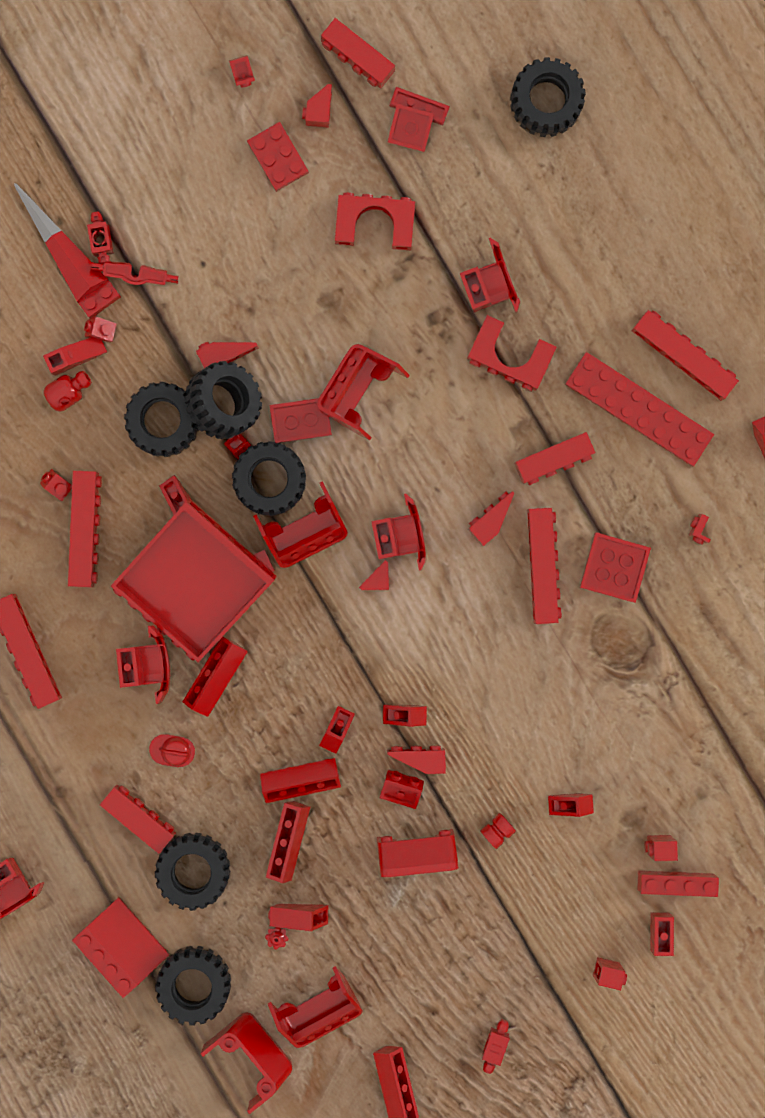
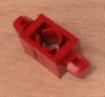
M92 212L91 223L93 224L87 225L91 251L98 258V262L104 264L105 261H110V256L107 254H114L110 229L107 222H103L100 212ZM98 232L105 236L102 247L99 243H96V238L99 236Z
M499 1020L496 1029L492 1027L490 1029L482 1053V1060H485L483 1065L485 1073L491 1074L496 1065L501 1066L510 1040L509 1033H506L509 1027L506 1020Z

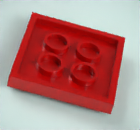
M595 532L579 588L636 603L651 548Z

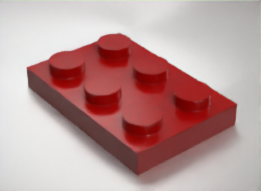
M280 122L247 140L248 145L276 192L309 173Z
M319 398L269 405L275 443L332 436L330 418L317 406Z

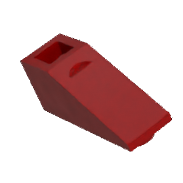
M91 337L43 355L50 373L57 376L108 352L102 340Z
M507 491L498 498L499 503L495 506L493 504L489 505L484 510L485 515L480 519L477 516L469 523L471 527L468 530L482 546H485L499 533L514 496L513 491L509 494Z
M431 745L429 749H422V746H410V749H403V746H392L391 750H387V755L425 774H446L445 749L441 748V745Z

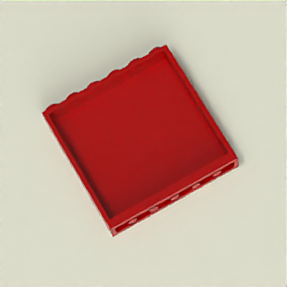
M189 498L114 581L111 587L115 594L120 597L123 596L128 601V605L131 608L139 610L146 621L155 624L161 634L167 635L172 639L171 642L176 647H181L191 660L199 662L272 584L276 575Z

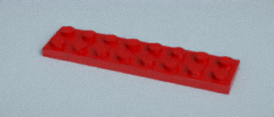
M585 352L565 383L566 386L692 467L695 466L715 435L588 352Z

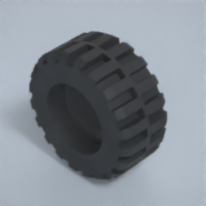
M544 57L541 62L539 59H536L532 62V65L527 64L523 67V71L518 73L510 96L511 111L515 113L514 118L516 122L520 121V126L524 130L526 128L530 129V134L535 135V132L540 133V137H546L547 134H550L551 137L557 136L558 132L564 133L569 127H572L579 117L585 103L584 97L586 92L583 88V79L578 78L579 72L576 69L572 71L570 69L571 64L568 62L564 65L560 63L561 59L555 58L554 61H550V57ZM548 82L555 84L564 93L565 104L563 108L554 113H545L538 110L530 100L531 89L539 83Z
M226 361L212 363L196 373L189 381L190 385L186 387L185 391L188 394L185 396V404H188L186 410L188 414H191L193 424L196 423L198 425L197 428L201 432L206 431L207 436H215L216 439H229L252 427L260 416L259 410L262 409V402H260L262 394L258 391V383L252 379L253 375L247 373L244 367H237L236 363H227ZM214 385L223 387L232 396L235 405L233 416L223 413L216 406L212 395Z
M153 382L149 383L147 387L142 386L137 394L134 393L130 397L132 400L130 403H127V412L124 414V420H126L125 429L129 433L131 441L138 448L153 456L170 457L174 454H180L182 450L190 447L189 444L196 439V433L199 429L197 428L198 425L196 423L193 424L191 421V414L187 413L186 408L188 404H185V396L188 394H186L185 390L173 383ZM157 402L171 403L179 411L180 425L171 436L164 438L153 436L145 426L146 412Z
M272 441L260 442L254 446L251 445L244 453L240 454L238 461L234 464V471L232 473L233 490H235L237 498L249 510L260 515L275 516L292 509L302 498L306 487L305 469L296 453L285 445ZM264 461L279 463L287 473L285 489L273 497H265L258 494L252 486V472L258 464Z
M187 833L184 836L174 838L163 849L155 865L156 886L158 889H161L162 897H167L169 899L168 903L172 906L177 904L179 909L182 910L189 908L190 911H195L196 908L204 909L209 904L212 905L223 894L230 877V861L227 859V852L225 849L222 850L221 844L218 841L214 842L211 840L212 837L208 835L206 837L201 836L202 833H195V835ZM196 854L208 862L211 868V876L203 887L188 888L179 882L175 875V866L182 856Z
M192 946L186 947L185 950L179 949L174 955H170L157 976V983L155 985V992L158 993L156 996L157 1002L162 1004L161 1009L163 1012L167 1011L169 1013L168 1017L170 1019L177 1018L180 1024H184V1022H189V1026H195L196 1022H199L200 1025L205 1024L208 1019L213 1020L217 1013L223 1010L225 1003H227L231 990L229 968L226 963L223 964V958L220 955L215 956L213 954L214 951L211 949L206 951L203 950L204 947L198 946L197 949H193ZM188 969H196L206 974L212 984L209 996L201 1001H189L183 998L176 988L178 975Z

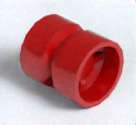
M501 813L492 819V825H485L480 830L495 849H498L503 844L504 837L510 838L516 832L514 827Z

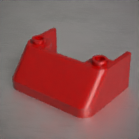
M355 344L350 347L319 397L317 406L323 413L347 429L370 441L372 437L360 427L362 417L354 410L373 378L378 381H385L393 371L406 378H409L410 375L399 363L361 344Z
M323 481L319 484L325 495L319 497L314 502L315 512L283 528L278 522H269L262 525L257 514L253 516L263 539L278 565L282 568L290 567L342 541L348 534Z
M453 829L440 830L439 834L435 835V837L397 841L392 839V836L377 837L381 877H397L459 869Z
M336 966L332 968L335 975L328 982L329 989L297 1007L294 1004L284 1003L277 1009L271 1002L268 1003L277 1030L294 1047H304L362 1014L363 1010L345 976Z
M248 1012L239 1015L206 1042L201 1051L203 1057L217 1045L227 1053L234 1052L241 1047L264 1077L258 1081L256 1087L258 1095L249 1101L247 1110L249 1114L272 1097L292 1072V1062L255 1016Z

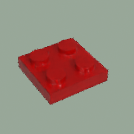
M397 104L388 143L425 152L434 113Z

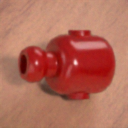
M79 371L74 378L69 375H62L46 385L43 393L49 405L55 411L62 412L82 399L81 389L90 387L92 381L85 371Z

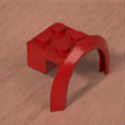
M489 238L496 262L480 269L477 266L460 273L472 309L475 313L510 299L515 313H518L520 299L509 276L500 245L494 239Z
M404 494L410 515L371 521L378 558L382 560L418 552V569L422 571L427 558L420 517L415 501L407 494Z
M152 625L148 626L149 638L153 637L157 645L116 649L120 688L161 683L159 691L155 692L156 704L163 702L169 690L170 662L165 639L157 628Z
M13 857L0 863V919L37 897L44 886V882H41L31 888Z

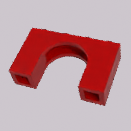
M349 192L338 195L335 232L336 245L354 246L356 223L359 217L369 210H380L386 213L393 222L392 249L411 251L415 201H411V198L401 197L400 200L392 199L391 196L373 198L371 194H362L361 197L354 196L353 193Z
M487 315L467 357V360L470 361L469 364L477 368L483 366L492 375L497 376L500 374L505 377L504 380L512 384L517 382L522 384V388L527 391H536L557 347L539 339L526 364L520 367H508L498 360L495 353V343L504 322Z

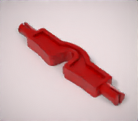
M105 261L104 264L92 262L91 270L101 271L104 276L121 278L133 285H141L146 282L165 285L166 282L178 284L179 276L169 275L166 270L155 269L145 265L140 266L137 276L132 275V265L130 263Z

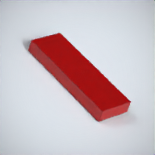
M399 87L395 88L389 105L396 109V105L400 104L434 113L432 122L442 126L450 108L448 105Z

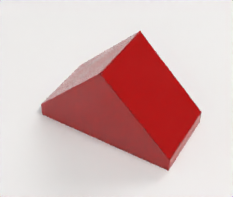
M385 560L359 588L361 590H389L388 562Z

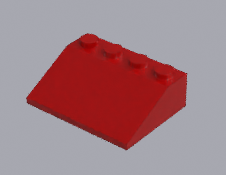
M119 897L72 939L74 944L122 998L137 987L169 956L166 949Z

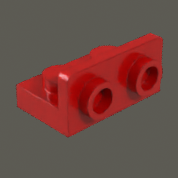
M388 770L379 798L416 809L423 791L424 781L415 776L411 777L398 771Z

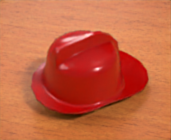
M163 734L151 741L149 753L156 763L172 767H184L189 765L194 759L195 748L193 743L187 738Z

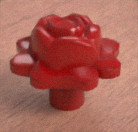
M279 927L268 929V934L265 935L268 946H273L275 950L279 947H285V942L289 940L286 930Z

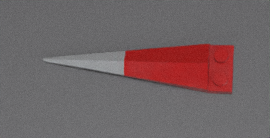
M14 183L17 192L72 294L89 318H93L121 298L107 277L101 271L91 270L92 262L38 205Z

